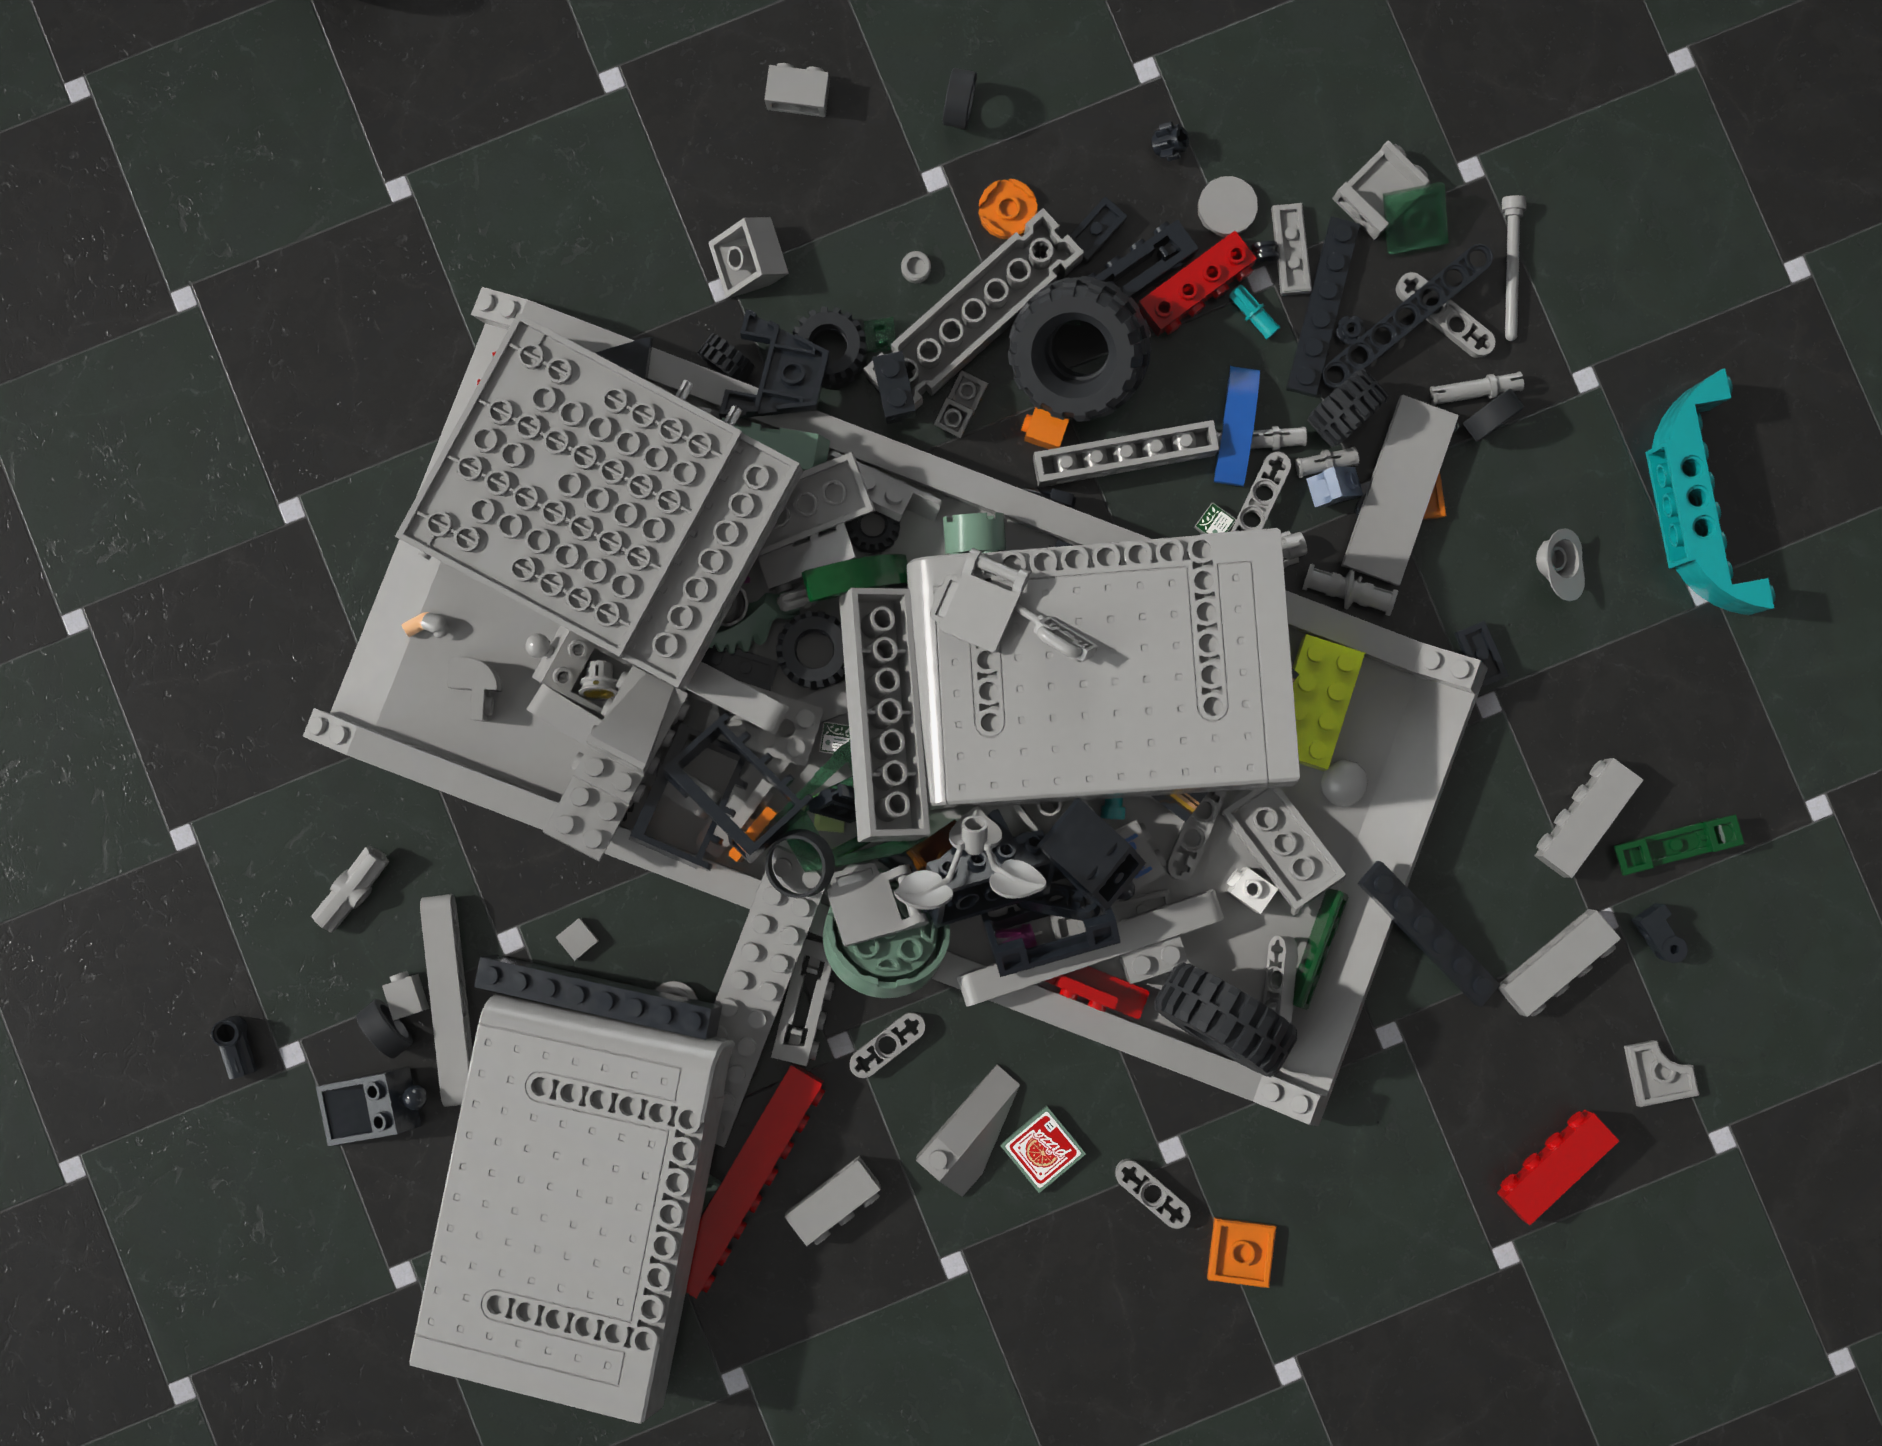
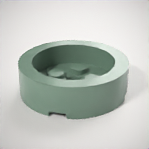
M882 868L878 869L879 874H880V873L887 872V871H882ZM898 881L889 882L901 919L904 920L910 916L906 904L897 899L894 891L899 887ZM830 905L823 928V946L831 968L849 987L872 997L897 998L922 988L935 975L949 947L950 925L936 928L927 912L925 914L929 923L925 926L846 947L843 945Z

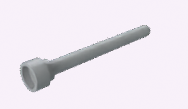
M1519 195L1502 198V212L1505 213V218H1508L1505 338L1508 341H1514L1517 338L1520 218L1523 217L1527 204V198Z

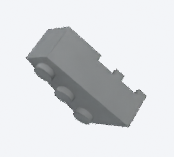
M843 522L836 525L834 529L816 533L806 539L760 556L758 559L769 591L776 590V593L780 594L781 592L794 589V583L803 581L801 572L823 565L856 559L845 523Z

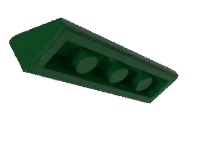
M1328 889L1323 897L1295 976L1293 1005L1305 1010L1309 1009L1349 898L1347 894L1341 891Z

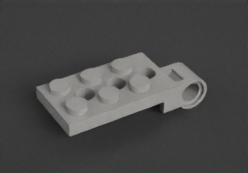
M742 682L788 706L789 710L783 720L792 721L795 725V732L791 737L784 738L778 732L774 735L762 728H753L747 720L737 715H734L726 726L737 737L747 731L751 735V738L745 743L749 749L763 754L770 753L773 757L806 767L825 709ZM686 689L685 692L688 693V698L712 705L705 726L706 730L721 717L718 711L719 706ZM720 735L717 738L719 740L729 742L723 735Z

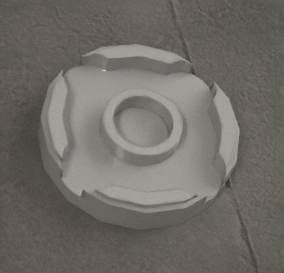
M1223 176L1210 181L1202 190L1198 201V216L1203 226L1221 237H1227L1233 231H1236L1238 234L1245 232L1253 223L1258 210L1257 196L1253 188L1244 180L1234 176Z

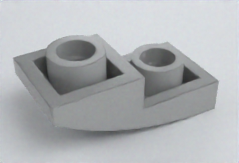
M961 370L934 425L961 438L989 383Z

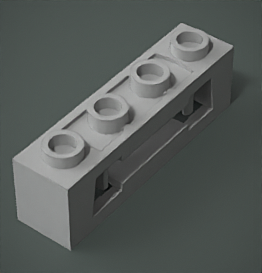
M806 937L791 976L771 1055L772 1058L804 1066L808 1065L810 1059H816L820 1043L814 1041L817 1029L823 1030L827 1012L822 1011L824 1000L830 1001L834 988V983L829 982L833 969L826 958L823 941ZM807 955L810 956L806 970L807 973L817 975L820 962H825L821 978H818L816 981L805 1028L808 1029L805 1044L800 1043L804 1029L797 1027L792 1028L789 1042H785L789 1024L792 1025L795 1020L806 976L802 971Z

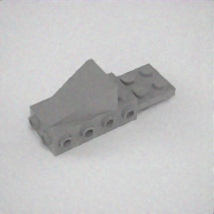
M633 665L629 673L623 671L616 684L619 691L615 698H609L601 711V714L604 715L603 720L598 726L594 725L586 739L588 747L585 753L579 752L571 766V769L575 770L573 778L543 831L544 834L599 862L628 809L631 808L634 801L639 803L647 788L643 784L648 774H655L662 760L658 757L662 748L670 746L676 734V731L673 730L678 719L684 720L691 706L687 703L688 693Z

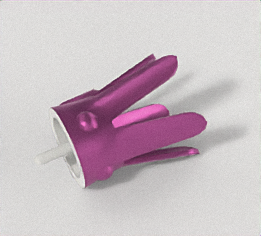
M1030 923L1023 924L1020 928L995 930L997 938L1013 937L1002 943L1022 938L1025 949L1037 946L1035 935L1042 934V931L1034 933Z

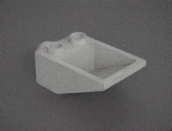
M561 625L551 643L545 635L536 633L527 639L525 645L526 651L530 656L542 658L532 678L601 714L607 700H591L579 695V690L582 688L579 685V680L586 677V663L594 660L611 662L614 665L613 678L617 681L623 671L629 673L632 665L639 668ZM576 644H578V646L575 647V649H574L575 651H574V653H573V652H572L573 646L576 645ZM561 671H563V673L560 674V676H559L560 678H559V680H558V679H557L558 674H559ZM599 692L600 696L605 694L604 692Z

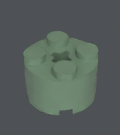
M987 513L952 515L953 522L952 518L943 517L945 554L969 553L972 548L982 551V553L1006 550L1004 513H995L996 519H994V516H987Z

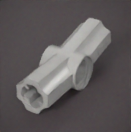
M370 845L365 847L352 866L334 881L330 888V894L311 915L314 922L330 933L334 932L351 910L360 906L372 891L371 885L389 863L386 855L381 850Z

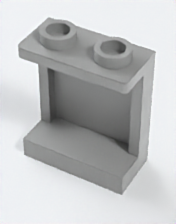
M1387 141L1348 182H1345L1337 190L1332 199L1375 240L1427 188L1430 180L1422 167L1414 166L1406 158V153L1397 144L1393 145L1390 141Z

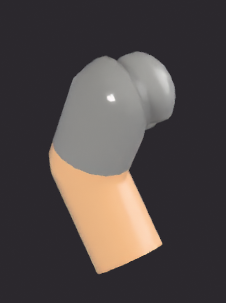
M430 612L421 613L402 624L408 637L422 630L433 632L437 638H442L449 633V627L444 617Z

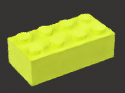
M1308 634L1301 639L1292 667L1299 673V676L1293 682L1299 764L1326 771L1329 768L1365 653Z

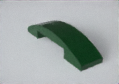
M885 554L856 558L801 572L810 602L836 598L841 594L847 593L850 588H897L908 586L906 567L908 562L904 554Z
M1734 814L1656 833L1614 847L1622 875L1624 876L1692 856L1743 845L1744 840L1737 816Z

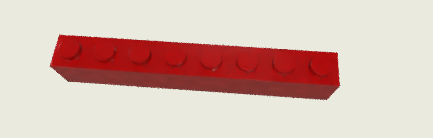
M792 1063L700 1219L686 1293L694 1298L698 1297L701 1290L705 1293L708 1292L716 1278L711 1274L716 1264L724 1265L732 1251L727 1248L732 1237L738 1240L747 1225L742 1220L748 1210L752 1213L755 1212L763 1198L758 1194L764 1184L771 1185L779 1171L774 1168L779 1157L784 1160L787 1158L794 1146V1143L789 1140L795 1130L799 1133L802 1132L810 1118L805 1113L811 1104L817 1107L825 1093V1090L821 1088L824 1080L795 1063Z

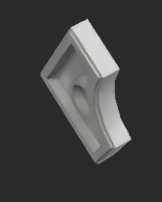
M1655 1040L1624 1046L1636 1106L1643 1107L1699 1096L1693 1065L1677 1064L1670 1061L1661 1052L1658 1042Z

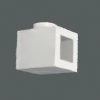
M1243 867L1241 871L1236 869L1227 881L1230 887L1226 892L1255 913L1261 914L1278 888L1250 868Z

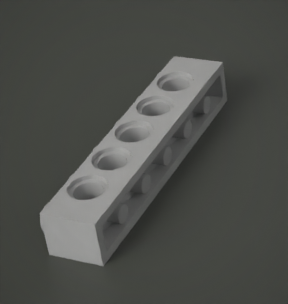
M1214 420L1038 451L1034 452L1033 463L1037 485L1040 488L1212 457L1218 452L1219 446Z

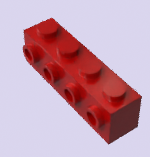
M1233 231L1141 299L1138 303L1139 310L1157 336L1164 332L1169 335L1182 325L1180 320L1189 314L1191 317H1194L1206 307L1204 302L1212 296L1216 300L1230 289L1228 285L1235 279L1241 282L1254 271L1252 267L1257 258L1239 234Z
M1584 1110L1583 1112L1578 1111L1573 1114L1567 1121L1568 1126L1561 1133L1556 1132L1546 1140V1147L1538 1154L1533 1153L1523 1162L1522 1165L1524 1167L1516 1175L1511 1174L1502 1181L1501 1189L1497 1194L1528 1225H1531L1619 1142L1615 1135L1594 1113Z

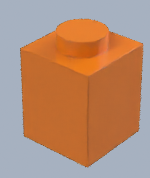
M1035 407L1033 415H1026L1021 431L1026 432L1024 441L1046 449L1060 448L1069 419L1065 418L1062 420L1052 417L1048 411Z

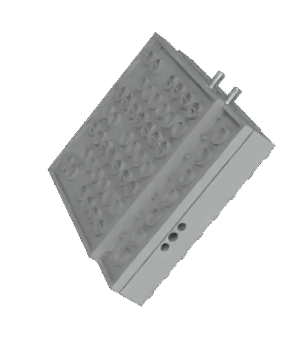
M517 313L395 537L419 549L418 555L425 559L436 558L685 691L802 476L803 470L800 463L735 428L734 425L742 412L739 407L732 406L725 420L722 421L685 401L693 387V384L688 380H683L676 395H673Z

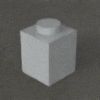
M408 971L391 976V983L382 985L393 1021L430 1009L419 974L409 976Z

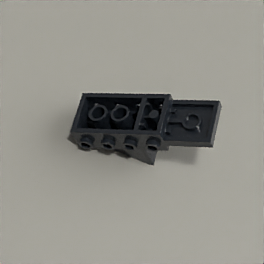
M999 809L991 811L987 817L995 822L1002 831L1001 842L992 848L996 864L1001 867L1006 860L1010 859L1028 863L1043 875L1046 880V887L1040 892L1023 898L1011 899L1002 897L990 887V877L996 872L991 868L986 851L984 850L979 855H970L963 850L952 881L947 885L953 891L952 899L942 907L929 910L922 909L925 913H929L935 927H942L1049 894L1052 882L1066 877L1037 846L1045 836L1042 829L1033 832H1023L1013 837ZM952 847L940 859L927 862L926 870L938 873L943 880L948 874L957 848Z

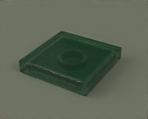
M1437 182L1383 193L1384 217L1389 223L1385 228L1387 252L1390 255L1449 243L1444 183Z

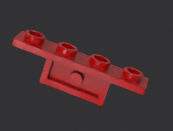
M1090 966L1045 981L1060 987V995L1075 1001L1079 995L1089 999L1087 1006L1104 1013L1106 1008L1109 1007L1136 1019L1141 1017L1149 996L1148 990Z

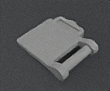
M972 548L967 556L961 576L947 575L942 586L935 591L930 617L940 623L939 629L994 653L999 647L1031 572L1023 568L1019 571L982 556V551ZM976 567L1014 582L1012 591L973 576Z
M874 863L864 865L850 864L844 870L834 872L830 881L832 887L827 889V896L844 946L848 947L901 931L916 929L929 923L925 913H921L920 909L908 905L906 907L910 917L904 920L901 919L889 882L898 881L900 885L901 881L912 873L909 865H901L879 874L878 868Z

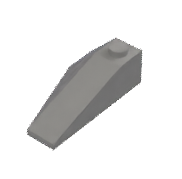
M997 1064L917 1154L916 1161L939 1182L963 1197L983 1174L1020 1084Z

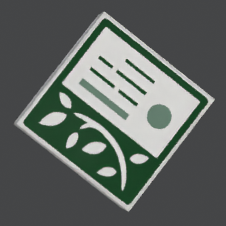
M824 722L819 752L850 757L849 725Z

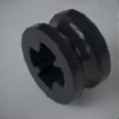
M1262 241L1251 245V251L1255 252V257L1257 258L1255 263L1277 260L1279 253L1275 249L1278 247V242Z

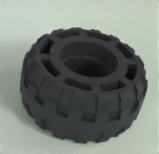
M1068 277L1042 288L1020 310L1012 325L1009 336V365H1012L1015 375L1014 380L1019 390L1023 389L1030 398L1028 401L1038 409L1041 407L1048 411L1052 417L1062 420L1067 418L1075 419L1077 422L1090 421L1091 419L1104 417L1116 411L1136 392L1146 374L1150 361V331L1147 321L1144 320L1139 310L1140 307L1132 297L1129 298L1124 294L1120 287L1111 282L1107 283L1097 280L1096 277ZM1072 320H1081L1094 325L1101 331L1107 341L1109 351L1108 358L1101 369L1091 374H1081L1068 369L1060 361L1055 351L1054 338L1059 328L1065 323Z

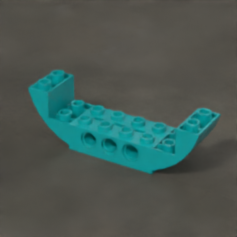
M1724 368L1685 391L1672 403L1659 423L1654 435L1652 448L1645 453L1669 569L1675 568L1683 581L1697 595L1711 604L1730 612L1752 615L1774 608L1775 591L1773 586L1769 584L1768 578L1732 584L1731 582L1733 568L1726 558L1727 539L1720 528L1721 509L1718 502H1715L1713 489L1715 487V480L1713 474L1708 469L1707 459L1709 451L1707 444L1702 440L1701 430L1703 422L1700 413H1698L1709 411L1731 399L1732 381L1727 376L1726 369Z

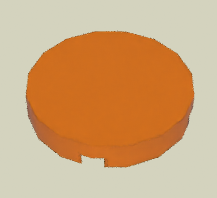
M1016 179L993 182L984 190L979 200V217L983 227L991 235L1000 239H1009L1016 232L1023 236L1025 224L1037 214V202L1034 192L1027 184Z

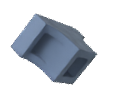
M1332 467L1323 470L1320 474L1306 478L1315 507H1327L1363 496L1355 467Z

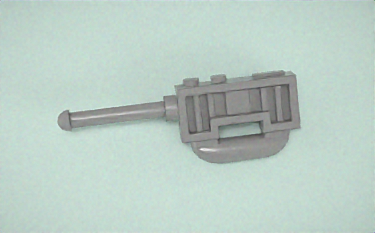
M1017 603L1014 611L1034 622L1036 627L1033 632L1038 635L1041 641L1076 662H1084L1094 656L1098 645L1052 617L1038 616Z

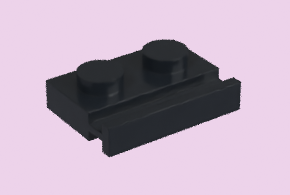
M839 784L837 785L838 790L835 788L824 789L808 805L809 812L847 823L856 821L854 787Z

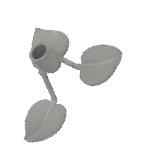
M976 806L962 816L949 833V841L957 850L947 876L942 880V877L933 871L920 870L913 872L901 881L894 894L904 904L917 909L929 910L944 906L953 897V891L947 885L952 881L963 850L970 855H979L984 850L986 851L991 868L996 872L990 877V887L1002 897L1013 899L1035 894L1046 887V880L1033 866L1020 860H1006L1001 867L996 864L992 848L1001 842L1002 831L995 822L984 814L979 806Z

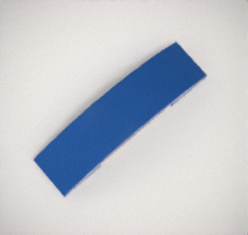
M1230 366L1220 447L1215 468V483L1244 486L1255 423L1260 370Z

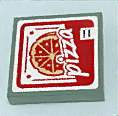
M1047 1105L1000 1144L1039 1193L1086 1155V1152Z

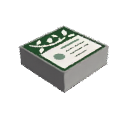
M1212 502L1194 528L1202 534L1228 532L1236 519Z

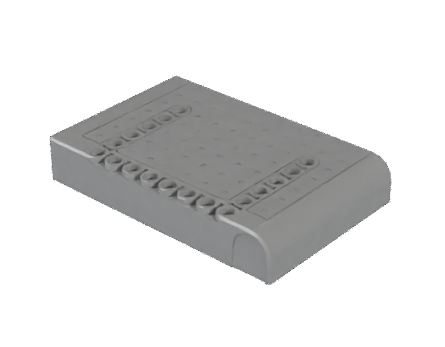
M1280 529L1220 532L1197 536L982 553V556L1018 571L1023 568L1031 572L1018 604L1038 616L1052 617L1098 645L1094 656L1084 662H1076L1041 641L1038 635L1033 632L1036 627L1034 622L1016 611L1013 612L999 647L994 653L939 629L940 623L930 617V611L934 604V593L942 586L947 575L961 576L969 553L921 557L911 560L907 564V584L911 596L928 811L952 807H994L1074 801L1077 797L1083 801L1260 789L1266 787L1295 786L1300 779ZM976 567L973 576L1012 591L1014 582Z
M497 993L489 998L481 1012L409 1360L410 1366L641 1424L663 1408L723 1107L725 1082L732 1049L735 1046L733 1040L716 1036L704 1040L502 993Z

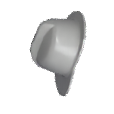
M1566 528L1559 529L1539 547L1536 555V564L1539 572L1550 582L1556 595L1563 600L1573 601L1582 595L1585 587L1582 545L1578 536L1572 530Z

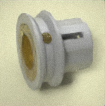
M594 660L586 663V677L579 680V685L582 687L579 690V695L591 700L614 699L618 693L616 690L618 681L613 678L614 665L603 660Z

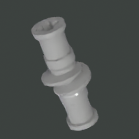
M1310 564L1303 590L1307 591V588L1326 593L1327 596L1344 599V609H1348L1355 602L1360 606L1372 607L1385 611V615H1391L1398 590L1393 589V592L1375 587L1374 584L1362 583L1361 575L1355 581L1353 570H1349L1345 578L1341 574L1334 572L1332 574L1314 568L1315 565Z

